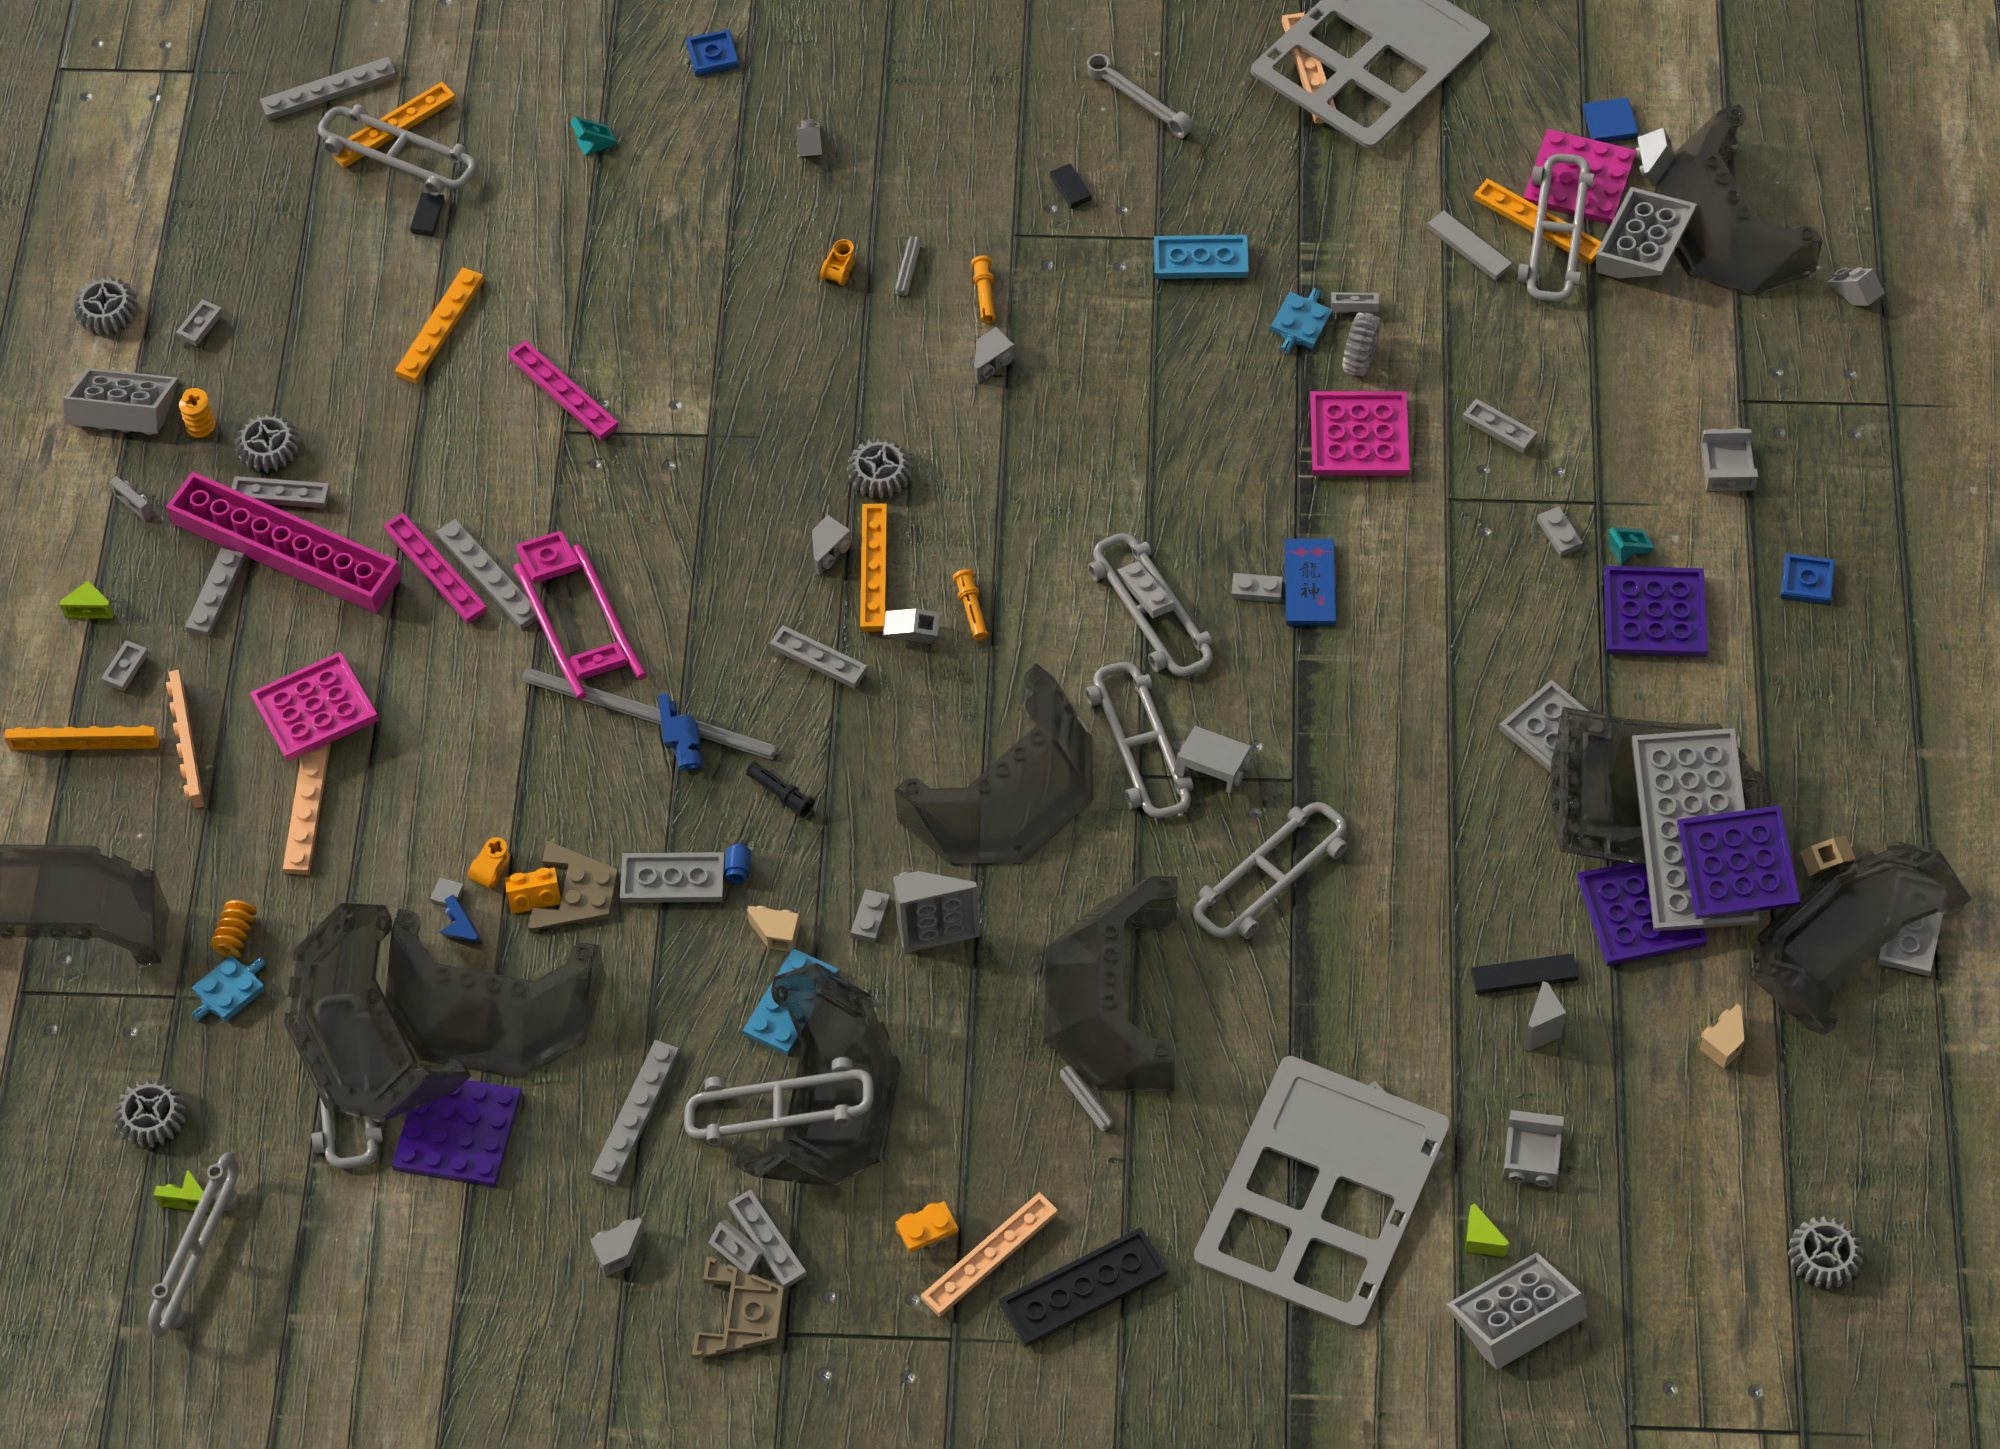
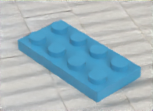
M1247 235L1154 236L1155 279L1248 278Z
M793 948L742 1030L743 1035L789 1056L837 978L839 970Z

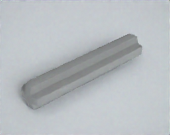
M911 236L908 239L895 287V293L898 296H906L908 294L921 246V239L919 237Z
M1068 1065L1060 1071V1077L1101 1131L1110 1129L1113 1126V1120L1073 1067Z

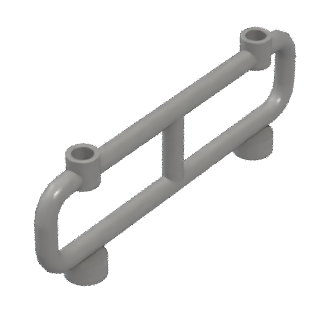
M356 104L353 109L343 106L330 109L318 125L319 135L326 140L323 148L328 154L338 156L343 148H347L426 179L424 188L429 194L434 196L440 195L444 187L450 189L464 187L477 170L475 159L466 154L467 149L463 145L455 144L453 148L368 116L366 115V109L359 104ZM342 115L348 117L355 124L361 122L399 138L388 153L385 154L327 131V127L336 116ZM407 141L446 155L455 163H460V161L466 163L468 167L459 179L451 180L397 159L396 156Z
M1555 154L1545 161L1543 167H1533L1532 185H1541L1530 264H1519L1518 283H1527V290L1535 299L1554 302L1563 301L1572 295L1574 286L1580 285L1581 272H1576L1587 189L1588 187L1593 188L1594 174H1590V166L1587 160L1578 155ZM1557 163L1576 164L1581 168L1573 224L1545 221L1552 169ZM1544 230L1572 233L1565 287L1561 292L1541 291L1536 287Z
M1126 533L1115 534L1097 543L1093 551L1095 561L1088 564L1089 573L1095 582L1107 577L1155 649L1154 652L1148 654L1153 670L1158 672L1167 667L1172 674L1186 677L1207 668L1213 660V653L1210 645L1213 644L1212 638L1207 631L1199 632L1149 558L1152 554L1149 544L1146 541L1140 544L1134 536ZM1119 543H1126L1131 547L1135 559L1141 562L1143 567L1174 601L1175 610L1173 611L1192 637L1196 649L1200 650L1203 654V658L1200 661L1186 667H1180L1176 664L1143 615L1147 611L1141 604L1137 606L1104 557L1103 551Z
M1118 662L1099 668L1093 678L1094 686L1085 689L1086 697L1090 707L1102 704L1134 785V788L1125 791L1129 808L1134 809L1142 806L1146 814L1157 819L1185 812L1191 803L1189 791L1193 790L1192 779L1190 776L1180 777L1174 774L1176 757L1148 690L1152 689V681L1149 674L1142 675L1140 669L1130 662ZM1123 671L1129 672L1132 675L1135 689L1139 692L1154 731L1125 738L1103 682L1105 676ZM1158 740L1174 779L1175 789L1180 794V803L1161 809L1155 808L1152 805L1130 747Z
M1321 802L1311 803L1302 810L1298 806L1293 807L1287 816L1290 821L1214 888L1206 885L1200 890L1198 896L1201 900L1195 905L1193 912L1197 923L1208 933L1218 938H1227L1236 932L1245 939L1252 937L1259 927V923L1253 919L1256 914L1322 855L1327 853L1332 858L1338 859L1344 854L1348 847V844L1341 839L1347 829L1345 819L1332 807ZM1315 812L1323 813L1336 824V830L1286 875L1264 858L1297 827H1302L1307 822L1309 816ZM1255 864L1277 881L1275 885L1225 928L1216 926L1204 915V910L1208 906H1213L1220 896Z
M354 994L330 995L323 997L316 1003L313 1016L302 1017L304 1037L315 1036L323 1132L312 1133V1145L314 1154L325 1153L326 1160L332 1166L346 1169L364 1166L373 1161L377 1155L378 1143L383 1142L382 1127H376L367 1034V1027L372 1026L371 1011H365L363 1001ZM351 1004L355 1008L360 1073L329 1077L323 1012L328 1006ZM361 1083L367 1151L361 1156L340 1158L335 1153L330 1087Z
M839 1057L832 1061V1073L727 1089L725 1079L709 1077L705 1080V1092L695 1094L686 1103L684 1110L685 1131L694 1139H707L709 1145L716 1146L722 1144L723 1136L830 1120H835L837 1126H848L851 1123V1117L864 1114L872 1106L874 1098L873 1080L868 1072L862 1069H853V1061L846 1057ZM851 1080H861L863 1083V1100L859 1105L850 1107L842 1104L837 1105L835 1109L784 1116V1090ZM773 1092V1118L724 1126L710 1124L704 1129L695 1127V1109L701 1103Z
M231 1152L224 1153L217 1164H213L207 1169L209 1182L162 1283L156 1284L152 1289L155 1299L149 1311L148 1326L151 1333L157 1338L163 1337L169 1329L179 1328L184 1323L185 1315L180 1308L181 1302L223 1211L232 1210L238 1204L239 1199L234 1186L238 1179L239 1165L235 1155ZM228 1166V1174L226 1178L225 1171ZM224 1183L223 1187L216 1193V1202L198 1239L196 1234L218 1186ZM190 1249L192 1252L191 1257L173 1296H171L170 1290ZM169 1303V1305H168L167 1307H165V1308L163 1309L162 1313H161V1310H162L163 1306H164L165 1304ZM160 1313H161V1318H162V1320H161V1322L159 1323V1316H160Z

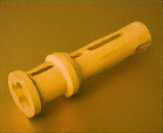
M982 255L973 258L971 261L972 268L975 271L973 282L978 287L981 321L983 323H992V321L996 320L992 293L994 275L991 273L990 268L992 266V259Z
M963 569L953 575V580L958 585V598L964 603L973 639L975 641H982L989 634L978 601L980 592L974 583V571Z

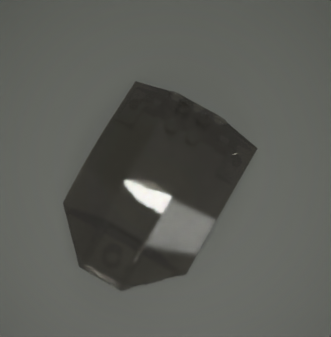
M1569 707L1562 708L1551 760L1550 814L1560 852L1646 865L1632 736L1723 729L1718 722L1716 724H1689L1647 721ZM1737 746L1745 810L1764 808V777L1758 770L1754 771L1745 760L1747 758L1746 755Z

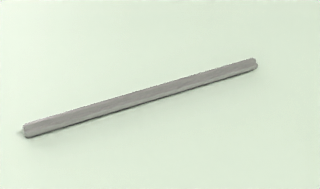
M526 668L523 674L524 682L577 698L568 680L535 669ZM582 685L586 692V697L582 700L661 725L660 709ZM695 720L698 724L699 736L701 738L768 759H774L777 747L773 744Z

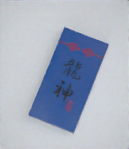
M1285 539L1286 626H1335L1334 539Z

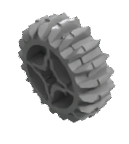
M102 276L100 281H96L93 278L92 284L85 283V289H78V295L74 296L75 303H73L76 320H78L83 328H87L90 333L95 331L98 335L103 331L109 335V332L112 330L118 333L119 327L126 328V322H132V316L136 315V308H138L135 292L128 283H124L121 278L115 280L113 276L109 280Z
M1359 312L1352 322L1342 364L1343 371L1350 375L1364 377L1373 360L1381 325L1380 318L1374 316V314Z
M268 412L265 417L257 415V419L252 420L249 418V424H242L241 430L237 431L235 450L243 465L246 464L249 470L255 468L257 473L264 469L268 474L270 469H274L277 472L278 467L283 466L286 468V462H293L294 456L298 455V448L300 447L299 433L292 421L289 422L286 416L280 418L276 413L271 417Z
M877 438L875 443L868 440L866 446L860 444L858 450H853L852 457H849L847 467L849 481L853 484L856 491L860 490L863 496L869 493L871 499L875 495H879L881 500L884 495H888L891 498L893 492L900 494L901 487H907V481H910L912 471L909 453H906L904 447H899L897 441L890 444L888 438L885 442H881Z
M147 1078L146 1084L142 1085L137 1081V1088L127 1087L128 1095L120 1094L121 1102L115 1103L117 1110L114 1113V1118L117 1121L115 1125L118 1131H120L121 1136L128 1139L132 1145L138 1143L139 1147L143 1148L148 1143L150 1147L154 1148L155 1142H159L164 1146V1139L168 1137L173 1140V1132H181L179 1124L185 1123L184 1115L187 1114V1109L184 1104V1098L180 1095L179 1090L176 1087L173 1088L169 1082L163 1084L161 1080L157 1079L152 1084V1081ZM138 1106V1110L136 1111V1113L133 1114L134 1117L131 1119L132 1113ZM170 1108L167 1117L162 1120L163 1116L167 1113V1109Z
M1823 1216L1819 1223L1813 1217L1810 1219L1809 1224L1803 1222L1800 1229L1794 1231V1238H1791L1789 1242L1791 1248L1788 1255L1793 1258L1791 1260V1267H1798L1796 1271L1797 1276L1806 1275L1804 1279L1806 1283L1811 1279L1814 1280L1816 1288L1819 1287L1820 1283H1824L1828 1289L1831 1287L1832 1282L1837 1287L1842 1285V1280L1846 1283L1850 1282L1852 1276L1857 1275L1858 1267L1861 1266L1863 1261L1861 1258L1863 1248L1858 1247L1861 1243L1860 1238H1853L1855 1235L1854 1229L1845 1230L1846 1222L1840 1226L1837 1225L1836 1218H1833L1831 1222H1827L1825 1216ZM1806 1242L1811 1245L1810 1249L1813 1251L1810 1258L1805 1252L1804 1245ZM1841 1247H1843L1847 1256L1845 1263L1841 1261V1256L1838 1253Z

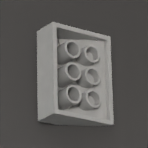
M1630 187L1596 252V272L1615 278L1662 275L1697 208V204Z
M86 368L63 398L65 424L74 425L75 427H97L100 430L117 429L121 432H143L146 435L158 434L166 422L178 384V378Z
M921 871L903 872L893 877L897 923L904 953L980 937L976 882Z
M1537 1252L1447 1304L1448 1309L1478 1351L1496 1370L1588 1317L1582 1293Z

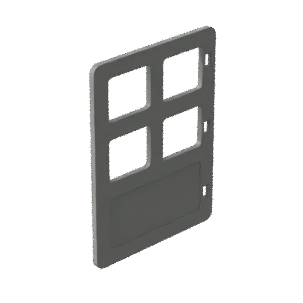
M1320 0L1252 64L1251 74L1366 148H1374L1489 37L1490 29L1487 25L1447 0ZM1318 12L1322 16L1316 21L1312 17ZM1330 15H1337L1372 37V39L1353 57L1345 58L1310 35ZM1296 48L1301 49L1336 72L1314 93L1306 91L1274 70ZM1386 48L1391 49L1426 71L1405 93L1399 92L1364 69ZM1277 52L1279 56L1275 60L1271 59L1270 56ZM1349 83L1356 84L1390 106L1369 128L1361 126L1328 105Z
M1287 1056L1283 1058L1195 1248V1262L1202 1267L1350 1327L1357 1328L1362 1326L1371 1310L1449 1130L1448 1118L1443 1114L1297 1057ZM1426 1141L1434 1144L1430 1156L1422 1153ZM1269 1149L1319 1170L1318 1177L1302 1210H1296L1251 1192L1246 1188L1264 1150ZM1339 1179H1345L1394 1200V1204L1377 1240H1371L1322 1220L1323 1211ZM1236 1211H1244L1291 1230L1292 1235L1274 1272L1266 1271L1219 1251L1220 1244ZM1395 1212L1404 1214L1399 1227L1391 1224ZM1312 1240L1319 1241L1364 1259L1367 1262V1266L1350 1302L1340 1301L1294 1281L1295 1274ZM1364 1284L1373 1286L1367 1299L1359 1296Z

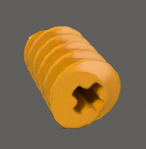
M199 388L187 389L179 402V408L187 432L194 438L206 437L213 432L216 425L208 396L204 390Z
M228 901L224 905L221 919L218 921L214 937L211 939L210 945L212 949L226 958L232 955L238 959L241 956L238 950L244 948L242 942L247 940L245 933L250 932L251 927L248 924L254 922L252 916L257 914V909L244 901Z

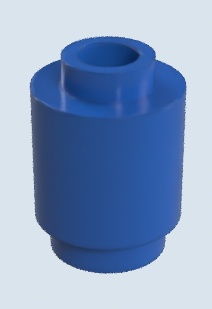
M734 844L726 850L724 874L731 883H744L750 874L752 852L743 844Z

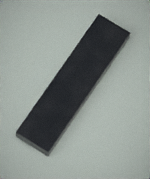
M1574 953L1471 967L1476 994L1541 986L1543 981L1548 984L1579 980Z

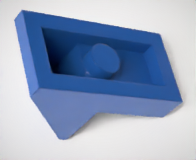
M453 894L444 899L448 905L445 911L454 923L441 930L440 933L450 939L478 945L483 943L482 938L459 899Z

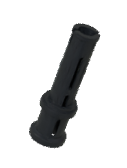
M756 761L747 767L746 775L780 798L781 804L796 810L797 815L801 818L810 813L815 803L812 797H806L800 793L795 785H787Z

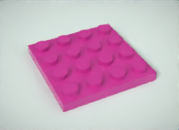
M1547 129L1534 166L1543 167L1545 161L1555 154L1578 155L1586 159L1590 166V174H1594L1593 188L1588 187L1584 219L1611 225L1617 214L1637 151ZM1557 163L1553 166L1547 205L1548 210L1572 216L1575 215L1581 171L1580 166L1567 163ZM1532 174L1523 198L1538 206L1541 185H1532Z
M1311 391L1312 476H1409L1407 391Z
M341 652L250 692L252 700L287 762L379 721L376 711Z

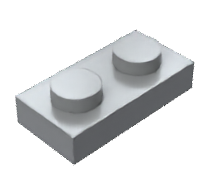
M1331 292V312L1341 314L1349 312H1379L1378 293Z
M202 299L176 331L177 338L197 347L222 316V308Z
M117 476L109 481L114 496L146 522L152 517L149 507L151 503L143 494L138 495L128 481L123 482Z
M1559 506L1537 515V522L1560 557L1582 548L1583 542Z
M1234 573L1231 599L1280 603L1283 577Z
M125 640L101 677L102 683L125 692L148 656V649Z
M865 889L851 930V938L876 943L890 902L889 894Z
M726 1219L718 1223L708 1242L742 1272L748 1275L754 1272L764 1254V1251Z

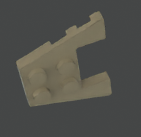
M546 841L542 860L543 866L568 869L560 909L533 908L529 924L530 933L540 932L539 929L552 927V930L562 928V925L576 922L579 925L610 919L618 870L565 847Z
M706 1257L704 1284L728 1285L731 1288L724 1334L695 1332L692 1352L693 1359H701L778 1342L784 1287L753 1274L750 1276L738 1271L736 1267L729 1264L726 1266L717 1262L714 1258Z

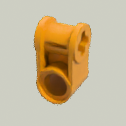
M841 239L835 242L829 256L822 265L820 272L822 280L830 279L838 282L841 286L845 285L849 273L855 264L854 246L851 241Z
M494 837L486 842L482 851L469 868L468 879L489 889H493L496 886L501 874L510 861V854L505 840Z

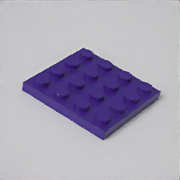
M1604 567L1606 654L1707 657L1704 568Z
M1780 805L1677 819V828L1695 920L1798 906L1800 904Z
M1645 859L1577 873V881L1606 966L1707 945L1708 940L1703 928L1667 931L1653 930Z
M419 1072L393 1159V1170L496 1187L520 1103L521 1089Z

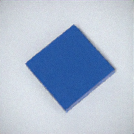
M729 29L685 38L696 77L740 67Z
M1628 97L1583 103L1582 109L1592 140L1610 142L1638 137L1639 132Z
M1786 553L1780 598L1830 605L1835 560Z

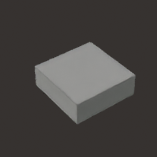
M439 877L430 898L431 903L448 907L444 899L452 894L460 899L464 885Z

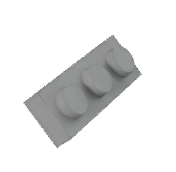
M1475 399L1463 414V421L1523 454L1537 436L1536 431L1478 399Z
M1139 561L1117 570L1118 578L1152 618L1175 610L1174 601Z

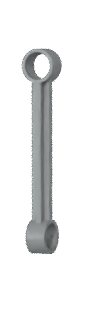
M1095 54L1089 57L1087 71L1090 78L1094 80L1105 79L1166 122L1172 133L1178 138H1184L1194 129V124L1186 113L1180 111L1176 114L1112 69L1107 56ZM1095 65H1103V66H1105V67L1102 68V69H1094V68H1092V67L1095 66Z

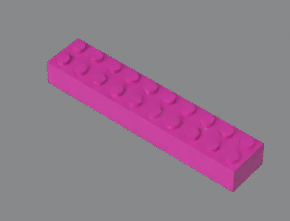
M193 471L166 506L172 524L228 549L244 553L245 556L374 613L379 611L402 578L397 560Z

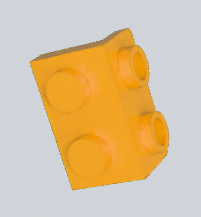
M540 868L535 872L515 873L510 877H505L506 892L512 914L530 911L533 908H545L561 904L555 868Z
M945 1201L931 1203L922 1211L915 1214H905L899 1221L895 1222L896 1232L902 1238L909 1253L958 1232V1227Z

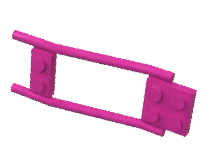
M562 531L516 544V552L522 563H516L513 568L525 589L555 657L577 699L582 700L586 697V692L579 680L626 666L627 662H629L638 680H644L647 674L629 644L583 547L577 544L571 549ZM582 566L617 642L572 656L568 660L532 582L535 584L579 570V567Z

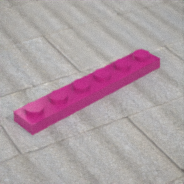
M526 340L507 353L508 359L600 441L619 428L617 420Z
M404 513L383 525L384 531L467 624L487 612V606Z

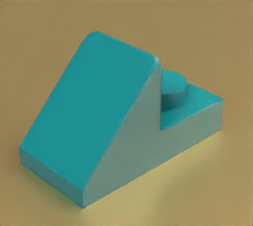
M577 116L570 122L575 131L577 143L584 155L600 151L615 145L617 142L607 125Z
M1612 527L1609 530V547L1620 565H1623L1633 553L1650 554L1655 549L1644 530Z

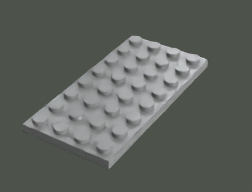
M1735 728L1632 736L1653 930L1667 931L1758 924V911L1695 920L1677 828V819L1745 810Z

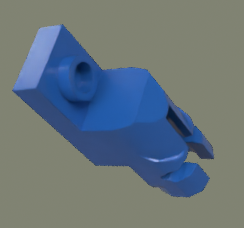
M668 693L659 694L663 743L667 749L673 748L680 770L702 768V755L697 751L701 747L698 724L691 715L675 716L677 715L676 701H672Z

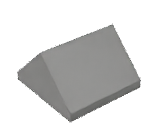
M1544 981L1528 1025L1524 1050L1531 1051L1562 1037L1566 1012L1550 985Z

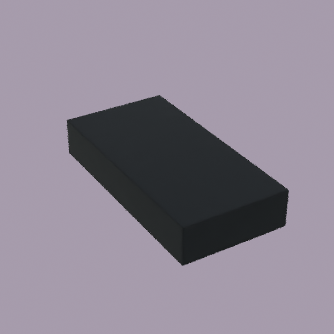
M1070 163L1050 171V178L1071 209L1091 201L1090 192Z
M421 192L410 227L411 233L434 236L445 201L444 195L434 196Z

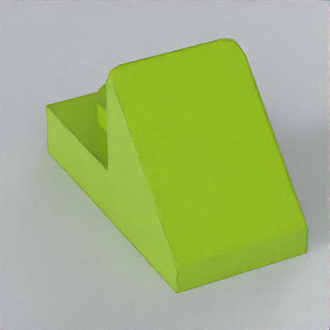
M187 1170L183 1188L172 1184L156 1186L154 1197L160 1207L195 1211L204 1191L190 1171ZM211 1204L209 1205L207 1212H211Z

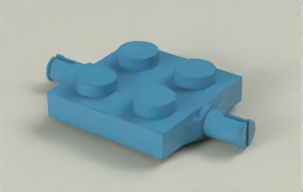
M1316 288L1312 289L1308 298L1292 292L1288 293L1270 327V332L1280 335L1285 339L1284 344L1280 348L1283 353L1289 354L1294 344L1303 345L1310 349H1313L1332 314L1330 308L1317 303L1321 295L1319 289L1317 293Z
M229 956L192 986L193 992L203 1003L191 1013L192 1016L199 1021L207 1013L211 1012L218 1015L225 1023L266 990L264 985L255 976L256 973L267 966L266 963L259 957L253 964L247 967L241 964L234 956Z

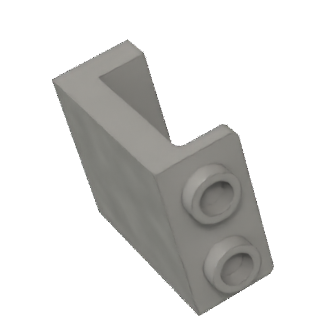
M1714 428L1703 431L1701 451L1706 491H1755L1758 472L1757 469H1754L1751 448L1752 429L1719 430Z
M1194 726L1177 755L1174 774L1184 777L1188 768L1226 781V792L1231 794L1235 786H1240L1244 775L1243 771H1248L1252 762V757L1249 756L1251 746Z
M1515 1110L1510 1111L1503 1179L1513 1183H1536L1541 1187L1557 1185L1564 1117Z

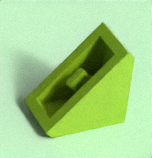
M89 581L60 600V607L65 618H114L109 601Z
M1475 1203L1471 1205L1465 1252L1500 1257L1507 1255L1509 1248L1508 1240Z

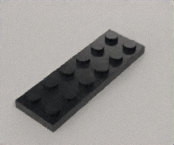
M1140 1227L1000 1298L999 1305L1024 1348L1168 1275V1270Z

